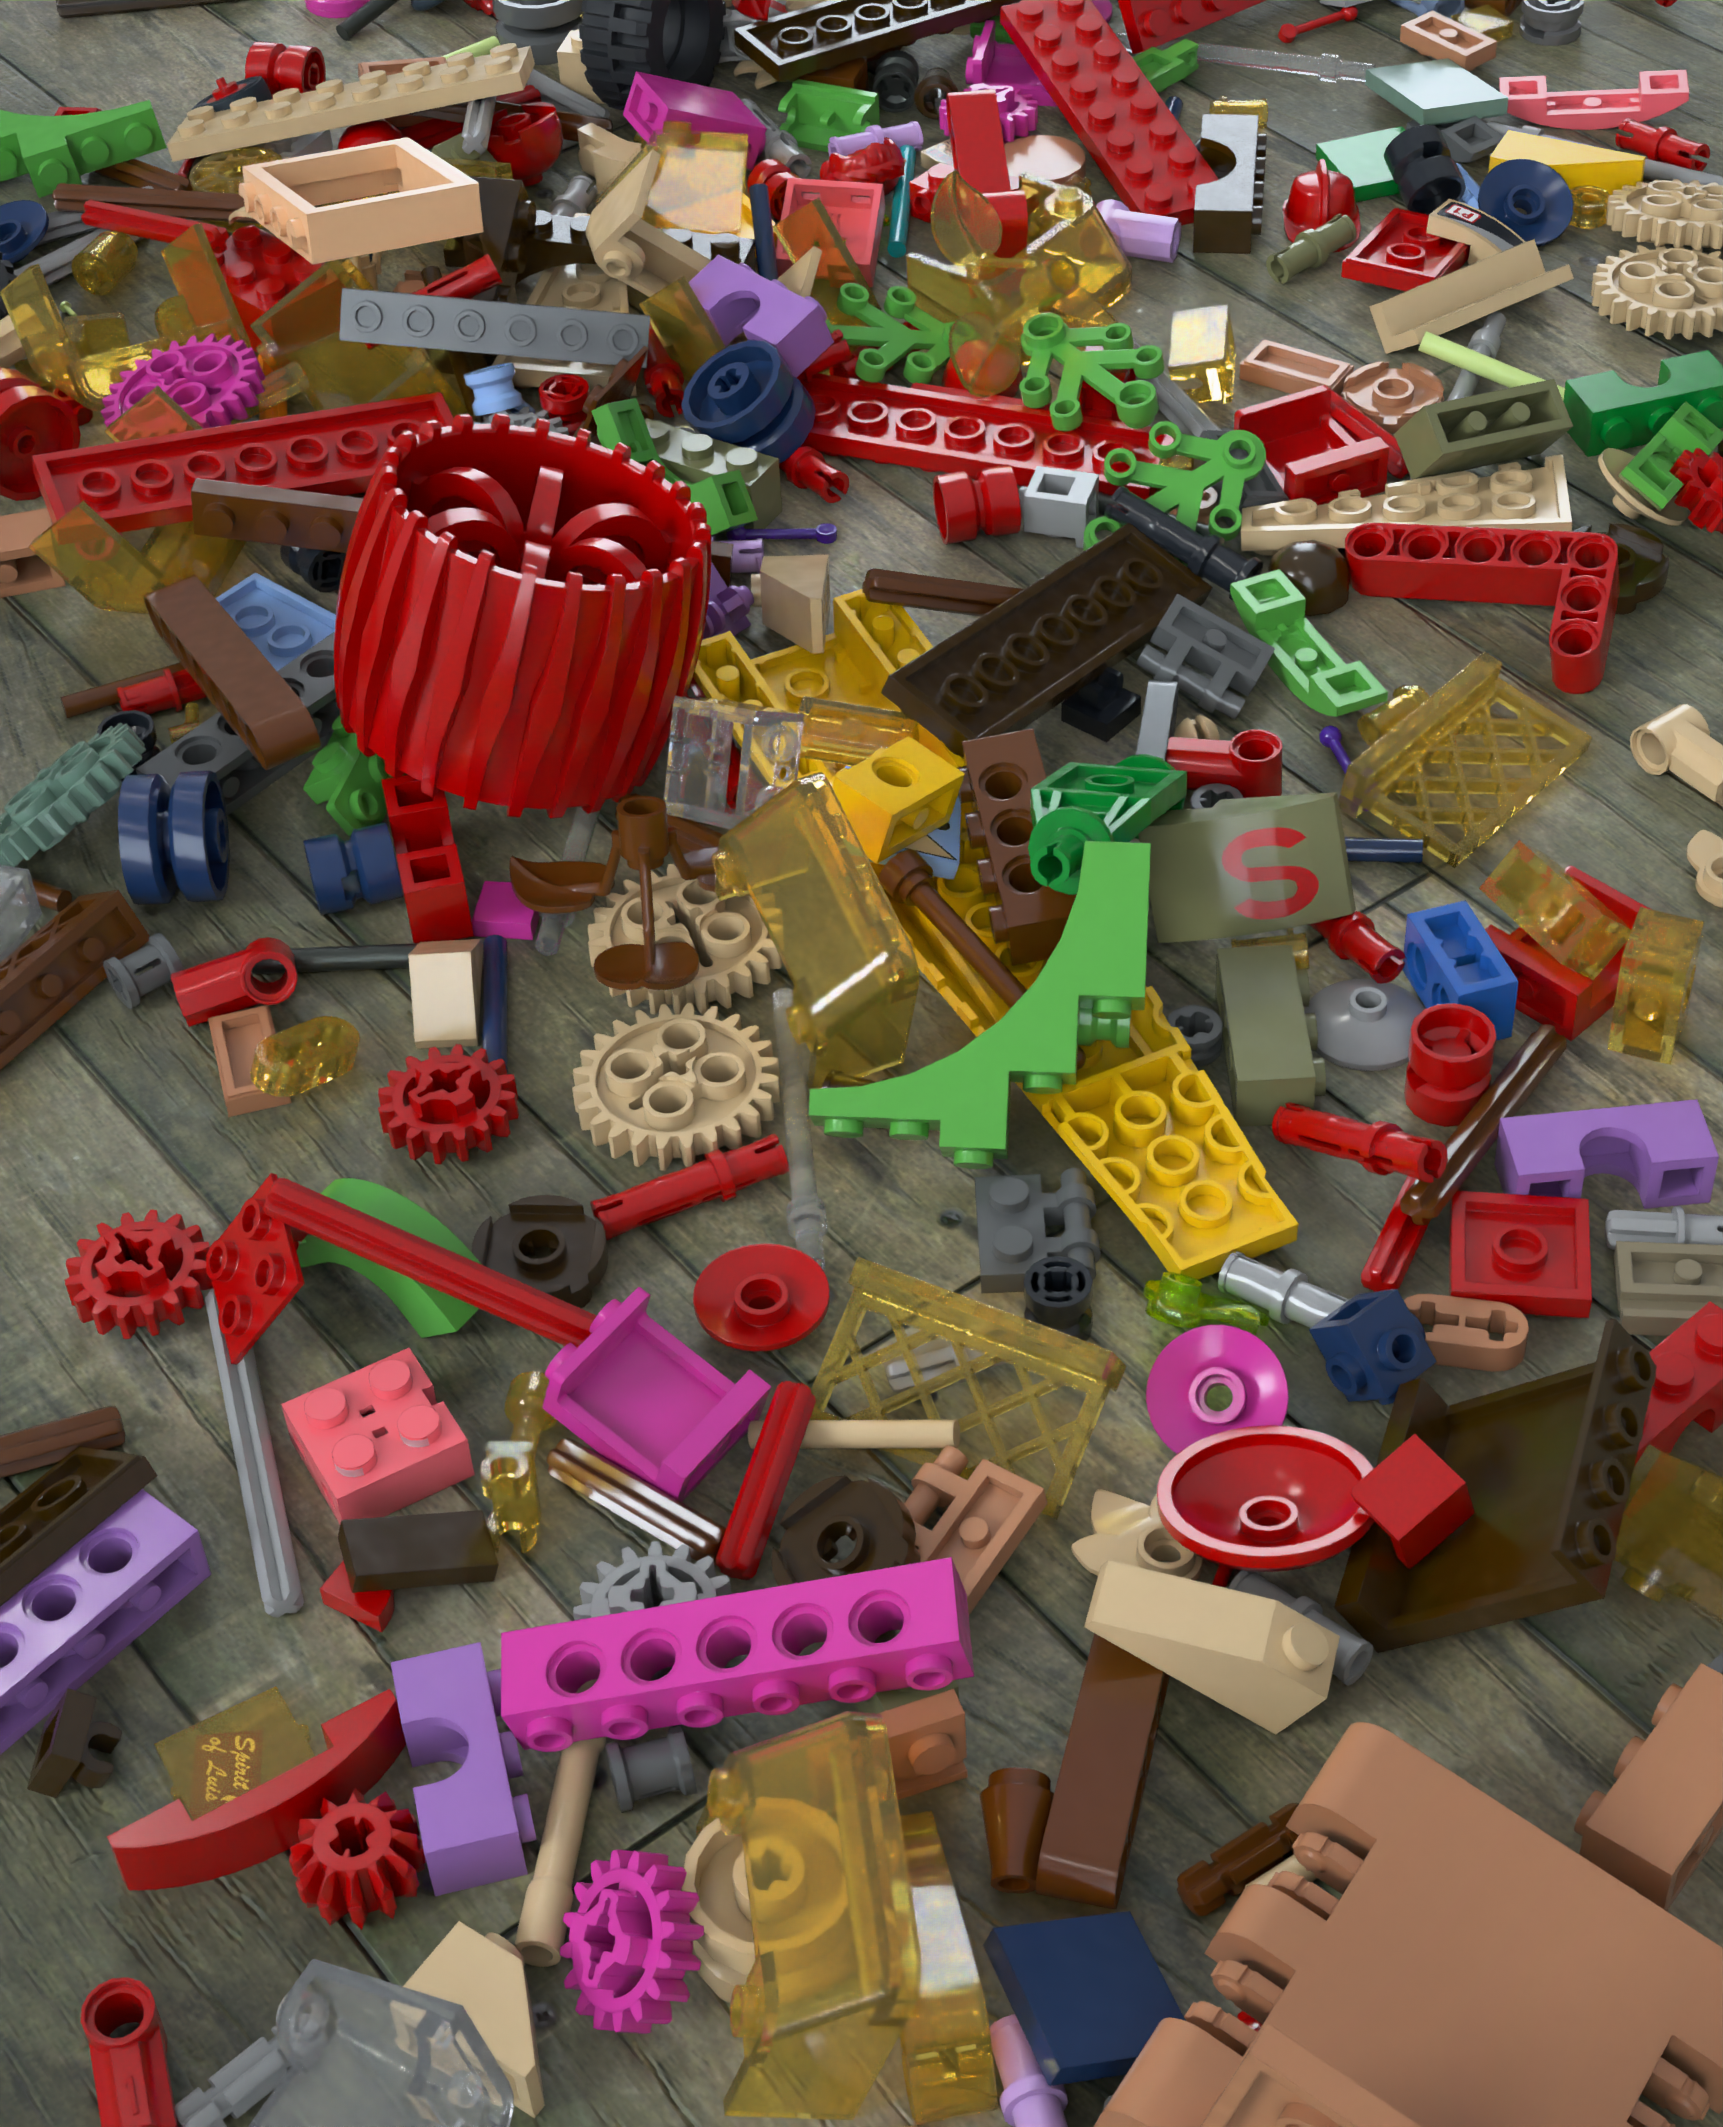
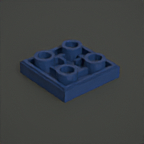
M1130 1911L995 1927L983 1944L1049 2086L1126 2075L1162 2019L1170 2017L1185 2020Z

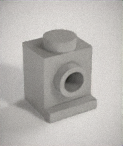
M1037 466L1029 485L1021 486L1019 490L1021 518L1024 519V532L1044 534L1052 538H1075L1076 547L1083 548L1086 526L1092 520L1099 517V474Z

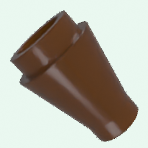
M1021 1767L996 1770L989 1775L988 1787L980 1793L991 1863L990 1884L993 1888L1002 1892L1023 1894L1036 1890L1040 1850L1054 1793L1051 1792L1050 1778L1040 1771Z

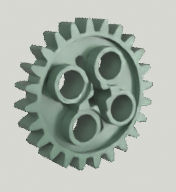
M120 723L115 728L110 726L101 735L99 733L94 735L88 743L81 741L75 744L51 766L40 770L34 781L23 787L4 806L6 812L0 815V868L2 867L5 870L10 865L15 867L24 858L26 861L29 860L38 850L44 852L67 836L76 825L86 822L92 811L102 806L121 788V779L133 772L132 766L143 758L141 754L146 751L145 744L127 723L125 725Z

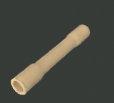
M597 1679L586 1682L576 1693L588 1690L595 1684ZM607 1737L573 1742L570 1747L561 1750L533 1880L526 1890L514 1944L523 1956L526 1964L537 1967H549L556 1965L561 1959L560 1947L564 1945L567 1925L563 1922L564 1913L571 1912L573 1902L572 1883L598 1759L605 1747Z

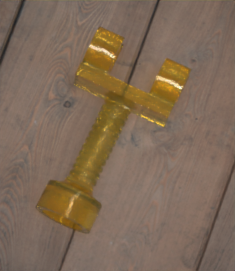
M524 1372L513 1378L509 1385L504 1408L507 1418L514 1425L510 1442L488 1441L486 1447L487 1457L480 1465L484 1495L490 1500L492 1498L493 1511L488 1516L487 1526L496 1553L499 1552L501 1535L509 1530H521L522 1554L531 1550L537 1542L536 1525L540 1524L542 1515L535 1455L541 1431L553 1427L558 1421L542 1408L549 1384V1379L542 1372Z

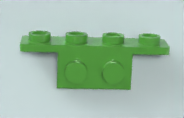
M339 715L332 724L334 732L327 745L317 753L312 761L314 769L307 779L303 790L316 805L328 801L326 805L327 812L346 834L351 837L353 829L382 823L387 813V807L381 780L394 777L385 772L384 759L377 754L367 757L358 749L356 733H347Z

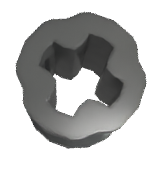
M161 933L150 936L148 945L120 960L116 957H110L103 962L108 981L114 992L129 1009L140 1005V997L168 982L172 983V973L184 970L176 951ZM150 966H153L152 969H150V970H148V971H146V972H144V973H142V974H140V975H137V976L135 975V974H137L138 972H140V971H142V970H144V969H146V968H148V967H150Z
M681 1725L669 1727L666 1737L623 1748L617 1741L605 1744L612 1782L621 1813L633 1810L634 1802L676 1790H680L685 1796L697 1793L692 1763Z

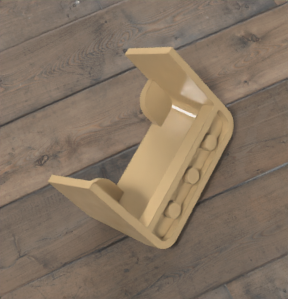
M652 149L593 209L586 227V237L595 262L607 275L621 280L688 319L676 293L712 260L641 219L661 157L660 153ZM813 246L777 280L783 283L788 290L804 298L810 296L822 250ZM745 333L739 334L730 344L733 345L747 341Z

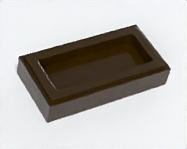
M482 1510L341 1520L338 1541L352 1593L493 1582L495 1580L499 1564Z

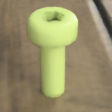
M63 301L60 304L59 308L62 312H67L72 319L77 317V314L71 309L69 302Z

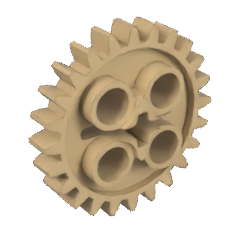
M1657 179L1650 183L1639 181L1636 183V187L1623 185L1622 190H1613V195L1608 197L1606 224L1612 225V231H1622V237L1637 236L1636 242L1655 243V246L1673 244L1674 248H1682L1684 245H1687L1696 250H1701L1702 247L1721 249L1723 246V185H1718L1716 182L1703 185L1698 180L1682 183L1678 179H1673L1672 181Z
M1637 245L1636 253L1622 249L1619 251V257L1607 256L1605 264L1597 265L1596 273H1593L1592 306L1599 307L1598 314L1600 316L1610 315L1611 324L1626 322V331L1643 328L1645 329V336L1648 337L1655 332H1660L1664 334L1666 339H1671L1674 334L1681 333L1686 339L1692 340L1693 333L1699 332L1710 338L1713 336V329L1723 332V260L1721 259V251L1705 254L1702 253L1703 247L1701 250L1684 249V246L1682 248L1667 249L1664 245L1656 246L1655 250H1649L1642 245Z
M668 864L667 876L658 877L651 871L655 944L667 942L690 944L696 952H699V971L690 983L676 989L652 990L644 987L638 990H618L609 987V993L612 997L626 993L628 1006L631 1008L639 1005L644 1000H649L651 1014H657L661 1004L673 1005L675 1015L681 1014L687 1003H693L698 1011L704 1015L709 1009V1002L717 1000L728 1009L732 1007L731 994L736 992L744 997L751 998L754 996L752 982L767 985L771 982L770 969H780L782 967L781 952L787 951L783 909H778L777 896L775 894L765 895L764 886L742 892L706 891L699 887L697 879H682L674 864ZM628 879L624 880V895L610 892L606 896L607 907L594 909L595 923L588 925V948L591 967H594L597 956L611 947L623 944L644 945L640 885ZM675 914H676V916L678 917L679 922H680V923H678V924H676Z
M687 1003L681 1014L672 1015L667 1004H661L659 1016L650 1019L642 1010L635 1011L636 1024L632 1026L616 1019L613 1021L614 1037L596 1033L594 1035L595 1050H582L580 1052L582 1067L573 1069L575 1086L572 1087L575 1111L579 1113L582 1131L591 1130L592 1141L595 1146L609 1142L611 1157L614 1159L631 1150L634 1166L636 1167L643 1165L650 1156L658 1157L660 1170L666 1171L673 1158H682L684 1165L689 1167L695 1164L696 1155L706 1154L724 1145L731 1150L743 1147L741 1134L759 1138L762 1135L760 1121H773V1103L780 1102L781 1099L778 1058L773 1057L772 1042L770 1040L760 1041L759 1027L757 1025L742 1029L741 1015L737 1013L724 1021H720L717 1006H712L703 1016L695 1015L693 1003Z

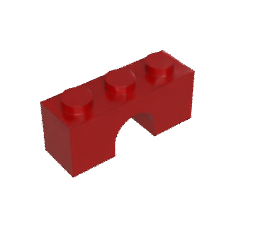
M409 775L401 776L398 779L388 778L381 780L413 943L449 941L473 937L474 933L457 846L454 843L445 791L439 789L435 797L426 795L421 792L422 781Z
M1711 1301L1649 1352L1657 1366L1656 1378L1651 1390L1643 1426V1436L1639 1443L1630 1483V1494L1625 1508L1667 1472L1672 1449L1692 1420L1710 1433H1713L1723 1424V1309Z

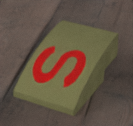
M1337 792L1221 799L1212 808L1167 810L1165 814L1158 817L1148 828L1138 834L1140 843H1151L1149 896L1158 943L1199 941L1258 934L1322 922L1353 914L1356 910Z

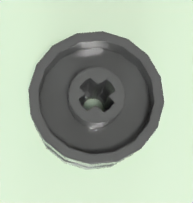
M492 0L493 11L498 19L495 26L497 39L500 45L515 43L517 49L530 46L535 65L558 63L557 50L569 32L579 29V25H582L583 12H581L583 0Z

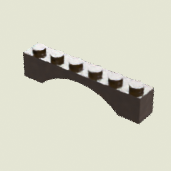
M536 210L535 227L532 231L527 232L525 241L526 266L523 273L517 274L515 285L528 276L551 267L570 264H597L586 237V227L590 216L575 218L551 215L547 211ZM655 227L710 260L720 255L736 264L745 263L756 273L755 239L740 238L732 233L707 234L691 232L684 227H673L670 229ZM463 236L465 266L484 255L468 246Z

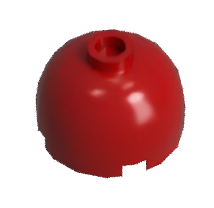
M546 102L521 104L523 113L508 115L507 108L493 113L487 151L512 180H522L524 187L542 181V173L552 168L561 154L563 134L554 104Z

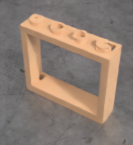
M408 137L242 166L244 183L239 185V195L244 198L246 213H249L253 219L311 264L484 232L479 183ZM393 191H400V193H394V194H389V195H383V196H378V197H372V198L361 199V200L350 201V202L339 203V204L328 205V206L317 207V208L314 207V206L322 205V204H328V203H333V202H339V201H344V200H350V199H355V198H361V197H366V196H372V195H377V194H382V193H388V192H393Z

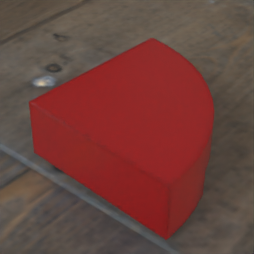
M344 1560L320 1587L324 1605L381 1633L391 1620L394 1612L395 1589L352 1593Z

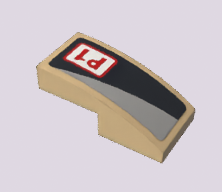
M1448 199L1429 214L1426 233L1471 245L1468 264L1476 263L1525 242L1513 230L1496 218L1479 209L1452 199Z

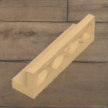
M1535 239L1376 303L1369 306L1385 353L1388 354L1420 344L1426 331L1439 336L1572 280L1574 277L1569 264L1545 272Z

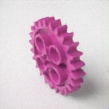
M210 334L203 342H198L194 335L190 337L186 345L179 346L175 340L171 342L168 351L162 352L159 349H153V358L148 361L136 359L134 362L137 369L134 371H121L119 374L123 382L109 385L112 395L102 399L106 408L101 410V414L115 443L231 425L230 422L233 419L242 420L248 418L245 408L258 406L259 401L256 395L265 391L262 381L266 378L253 348H247L244 340L234 343L231 335H227L217 341L215 334Z

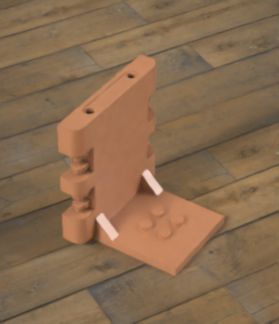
M1356 1722L1346 1729L1286 1825L1287 1828L1299 1835L1292 1846L1298 1862L1306 1868V1871L1313 1872L1315 1877L1341 1893V1898L1338 1900L1313 1882L1306 1881L1304 1876H1299L1289 1871L1275 1872L1267 1886L1252 1884L1244 1889L1204 1953L1218 1963L1210 1975L1213 1978V1984L1216 1989L1225 1996L1226 2000H1231L1235 2006L1262 2024L1259 2031H1255L1232 2014L1224 2012L1221 2007L1205 2001L1192 2003L1184 2016L1186 2021L1170 2017L1162 2019L1102 2111L1094 2127H1676L1675 2124L1669 2123L1665 2117L1639 2101L1638 2099L1641 2094L1663 2109L1670 2110L1671 2114L1687 2120L1695 2121L1700 2119L1703 2121L1709 2108L1718 2114L1723 2111V1948L1395 1734L1375 1724Z

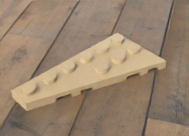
M575 213L573 217L590 216L591 214ZM570 264L544 270L526 304L630 313L627 284L619 279L610 277L597 264ZM497 355L492 364L494 366L503 363H513L516 373L512 381L513 385L517 388L540 387L542 382L555 375L573 374L583 377L588 381L590 392L598 384L605 387L616 365L507 355ZM636 384L631 396H637Z
M1563 454L1545 457V467L1521 470V465L1518 462L1498 465V471L1488 477L1478 478L1472 472L1460 471L1385 484V494L1362 498L1360 491L1353 489L1338 492V498L1328 504L1317 505L1316 502L1310 499L1300 498L1242 508L1241 551H1254L1260 555H1274L1286 545L1307 540H1316L1329 544L1338 550L1339 548H1345V538L1353 528L1364 523L1373 522L1572 532V516Z

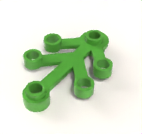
M845 283L841 286L838 294L837 308L844 314L857 317L871 327L831 325L828 318L825 321L830 333L837 329L841 330L843 333L841 340L846 339L848 345L881 347L878 350L864 349L859 354L855 372L861 379L868 382L883 380L886 370L912 349L929 350L927 353L916 351L908 355L903 375L911 383L929 384L934 373L942 366L947 365L958 346L968 341L980 340L968 325L957 321L942 323L916 307V295L913 291L903 286L889 288L883 306L887 313L885 314L868 303L869 292L866 288L856 283ZM892 317L904 319L919 330H911Z
M1054 313L1035 315L1025 323L1023 327L1024 332L1021 335V345L1024 353L1031 356L1027 376L1019 385L1023 404L1029 408H1040L1047 405L1053 398L1050 380L1047 377L1052 359L1054 358L1064 366L1057 399L1049 408L1052 424L1056 430L1071 431L1079 427L1083 422L1079 402L1083 381L1116 405L1119 419L1125 422L1128 427L1134 429L1144 428L1154 421L1155 415L1159 410L1154 385L1144 380L1130 381L1124 384L1107 370L1134 369V373L1138 378H1156L1165 369L1162 350L1159 347L1145 345L1133 349L1132 331L1130 326L1125 323H1113L1107 327L1069 328L1063 322V319ZM1103 345L1104 350L1080 351L1076 347Z
M1169 421L1158 422L1151 428L1148 440V447L1151 453L1162 459L1173 457L1175 454L1206 461L1205 464L1193 471L1136 461L1134 454L1124 448L1114 449L1107 454L1104 461V476L1107 481L1117 486L1133 483L1162 489L1145 501L1166 514L1178 507L1176 520L1193 530H1196L1203 492L1223 480L1220 503L1210 513L1208 529L1212 535L1218 534L1225 541L1234 539L1240 532L1242 515L1239 511L1244 482L1255 478L1262 471L1266 460L1264 444L1255 434L1249 431L1232 430L1223 434L1218 440L1181 434L1179 427ZM1161 434H1167L1174 439V442L1164 446L1157 443L1155 438ZM1242 449L1249 456L1242 460L1235 459L1231 456L1230 451ZM1122 461L1129 465L1130 469L1126 472L1118 473L1111 468V465L1114 462ZM1106 516L1095 518L1085 528L1083 550H1087L1100 541L1096 537L1097 532L1108 530L1113 533L1123 527V525ZM1225 516L1231 518L1235 525L1224 529L1219 527L1215 521L1219 517ZM1176 558V559H1177L1178 561H1180L1183 565H1185L1186 567H1188V564H1186L1185 562H1183V561H1181L1180 559Z

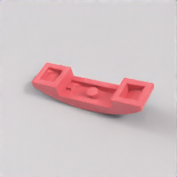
M1686 70L1639 72V85L1637 89L1547 92L1546 76L1499 78V92L1508 97L1507 113L1532 123L1561 129L1597 130L1619 127L1626 118L1643 122L1665 114L1689 101Z

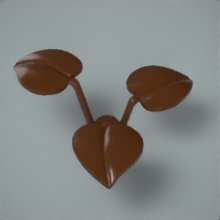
M637 796L625 799L617 805L618 830L611 832L612 847L607 865L586 861L532 862L511 856L509 866L510 880L516 897L526 907L541 913H570L589 908L594 903L595 896L603 897L610 894L611 889L615 886V875L620 858L622 856L626 859L627 865L634 870H639L644 945L623 944L603 951L594 962L595 977L605 986L618 990H638L644 987L652 990H671L690 983L696 977L699 971V955L688 943L667 942L655 944L651 870L664 864V857L670 852L682 879H697L699 887L706 891L742 892L754 890L768 884L777 874L786 847L785 834L763 840L695 850L683 855L677 842L676 828L668 827L665 801L652 796Z

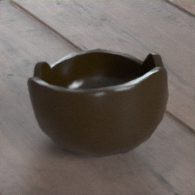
M1316 540L1299 541L1282 547L1272 556L1268 572L1280 569L1306 598L1305 616L1329 614L1347 603L1350 570L1347 559L1334 546Z

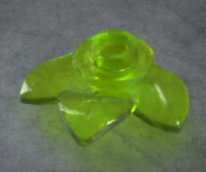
M1164 1272L1161 1280H1149L1144 1287L1143 1295L1148 1299L1145 1312L1150 1317L1170 1325L1195 1328L1201 1323V1319H1214L1228 1323L1256 1336L1259 1326H1268L1270 1320L1265 1313L1247 1303L1204 1294L1201 1292L1203 1284L1187 1275Z

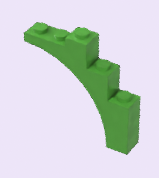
M150 100L116 109L79 115L39 116L0 110V182L29 173L39 198L53 194V190L60 183L82 184L80 175L167 148Z
M1085 841L1078 892L1062 937L1036 981L1001 1020L959 1051L913 1073L864 1086L810 1089L809 1117L814 1126H824V1135L840 1138L862 1137L863 1128L890 1129V1138L914 1141L927 1140L929 1138V1130L940 1131L939 1147L942 1156L954 1157V1166L960 1168L988 1169L993 1167V1159H1008L1011 1082L1023 1083V1091L1036 1094H1057L1062 1092L1063 1084L1076 1085L1079 1009L1092 1008L1093 1017L1114 1020L1130 1018L1131 1010H1145L1151 843Z

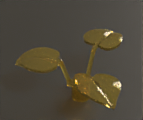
M957 170L949 173L944 178L934 196L931 208L932 234L943 255L957 266H965L976 258L978 264L982 267L1026 269L1019 285L1020 294L1025 303L1002 319L997 326L986 314L970 312L958 318L951 328L948 340L950 357L962 385L968 389L970 394L981 398L991 397L1004 391L1013 383L1021 366V352L1018 345L1011 338L1004 335V332L1014 322L1036 307H1039L1040 313L1059 315L1069 328L1107 327L1110 324L1119 323L1100 301L1079 285L1078 270L1068 257L1055 255L1041 263L1036 255L1026 259L989 257V255L997 251L1002 240V225L997 212L983 194L965 182ZM1086 346L1076 348L1080 351H1084Z

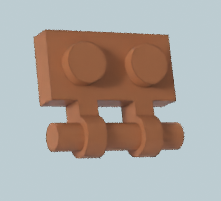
M946 1445L933 1463H924L913 1477L911 1485L914 1490L906 1499L904 1505L909 1510L915 1525V1547L919 1551L920 1562L952 1557L967 1594L968 1614L970 1615L1047 1505L1044 1488L984 1458L968 1480L960 1477L959 1475L968 1464V1459L960 1450ZM937 1506H949L932 1531L924 1527V1524Z

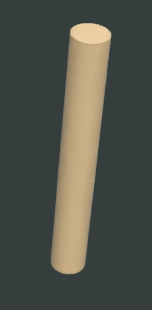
M956 1419L809 1420L800 1449L944 1448L946 1445L958 1448L960 1426ZM752 1420L749 1424L748 1442L751 1449H755L765 1420Z

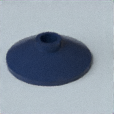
M1513 159L1497 165L1486 175L1479 189L1478 207L1479 210L1509 227L1525 242L1535 239L1536 245L1539 247L1553 242L1566 230L1573 214V198L1567 183L1551 167L1535 160ZM1515 208H1521L1525 210L1527 214L1520 213Z
M18 200L0 206V251L2 252V260H9L11 263L23 260L43 239L49 226V217L41 204L31 200Z

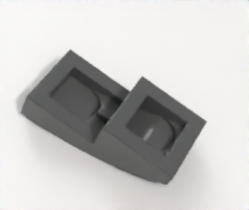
M1477 116L1462 122L1433 125L1440 129L1450 150L1451 158L1459 163L1473 162L1493 153L1503 138L1502 135ZM1412 120L1407 122L1406 130L1421 124Z

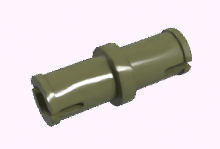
M1337 214L1317 229H1306L1299 233L1294 243L1267 258L1266 267L1271 278L1277 283L1281 281V284H1284L1308 267L1317 268L1327 262L1329 254L1355 240L1356 228L1353 221L1347 215Z

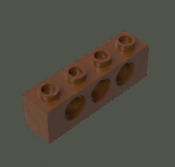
M1034 729L963 741L964 766L957 769L965 773L958 797L960 804L969 802L972 804L973 812L965 813L971 849L983 848L985 856L983 859H977V870L983 896L994 894L996 906L988 907L995 944L1006 942L1012 966L1047 960L1062 937L1077 894L1068 895L1055 891L1049 886H1043L1035 880L1031 873L1028 851L1031 831L1033 830L1030 814L1031 788L1046 779Z

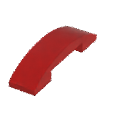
M388 1689L321 1724L328 1750L192 1821L180 1799H177L107 1836L120 1874L128 1890H158L187 1886L236 1873L264 1862L300 1842L297 1834L299 1819H322L320 1808L323 1798L338 1807L348 1804L354 1787L362 1795H365L393 1765L406 1745L397 1699L392 1691Z

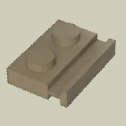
M1616 1241L1613 1264L1617 1308L1620 1311V1324L1629 1335L1669 1336L1708 1302L1711 1301L1723 1309V1245Z

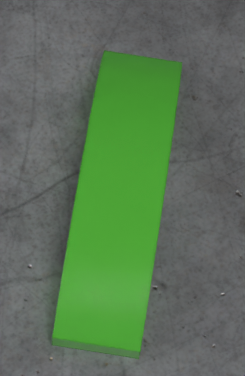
M1686 401L1652 440L1630 461L1618 477L1658 511H1661L1684 485L1669 472L1678 457L1681 456L1684 450L1687 449L1693 453L1696 448L1702 449L1709 455L1722 441L1723 432Z
M1280 569L1230 584V594L1249 634L1275 648L1268 661V665L1284 685L1307 706L1324 715L1338 717L1387 701L1388 691L1360 660L1346 664L1305 618L1306 598Z

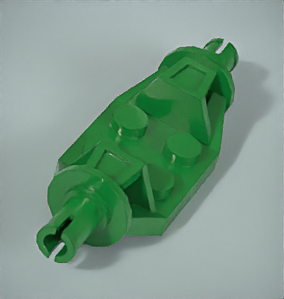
M1138 754L1130 755L1116 765L1069 762L1031 788L1030 814L1033 830L1031 831L1028 845L1031 873L1035 880L1055 891L1068 895L1077 894L1085 841L1130 842L1134 838L1139 839L1138 834L1148 828L1158 817L1165 814L1167 810L1183 809L1187 791V771L1176 770L1160 757Z

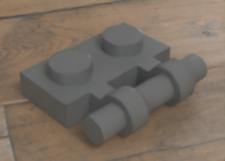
M1177 594L1150 642L1168 651V654L1165 655L1147 644L1136 665L1154 674L1153 680L1178 681L1179 689L1200 700L1197 706L1210 713H1213L1216 709L1235 720L1246 700L1227 690V687L1230 686L1249 696L1275 648ZM1183 661L1213 677L1212 680L1183 665Z
M1079 1168L1065 1170L1061 1174V1188L1057 1193H1042L1041 1174L975 1177L981 1294L1024 1292L1023 1282L1026 1271L1037 1261L1053 1256L1070 1257L1083 1263L1090 1271L1092 1280L1095 1279V1264L1101 1256L1100 1239L1091 1226V1219L1095 1216L1097 1210L1094 1190L1087 1185V1176L1083 1170ZM1065 1225V1232L1061 1237H1046L1045 1226Z

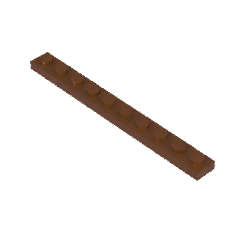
M195 478L191 489L194 535L347 553L350 537L363 498ZM711 541V562L727 587L731 586L734 544Z

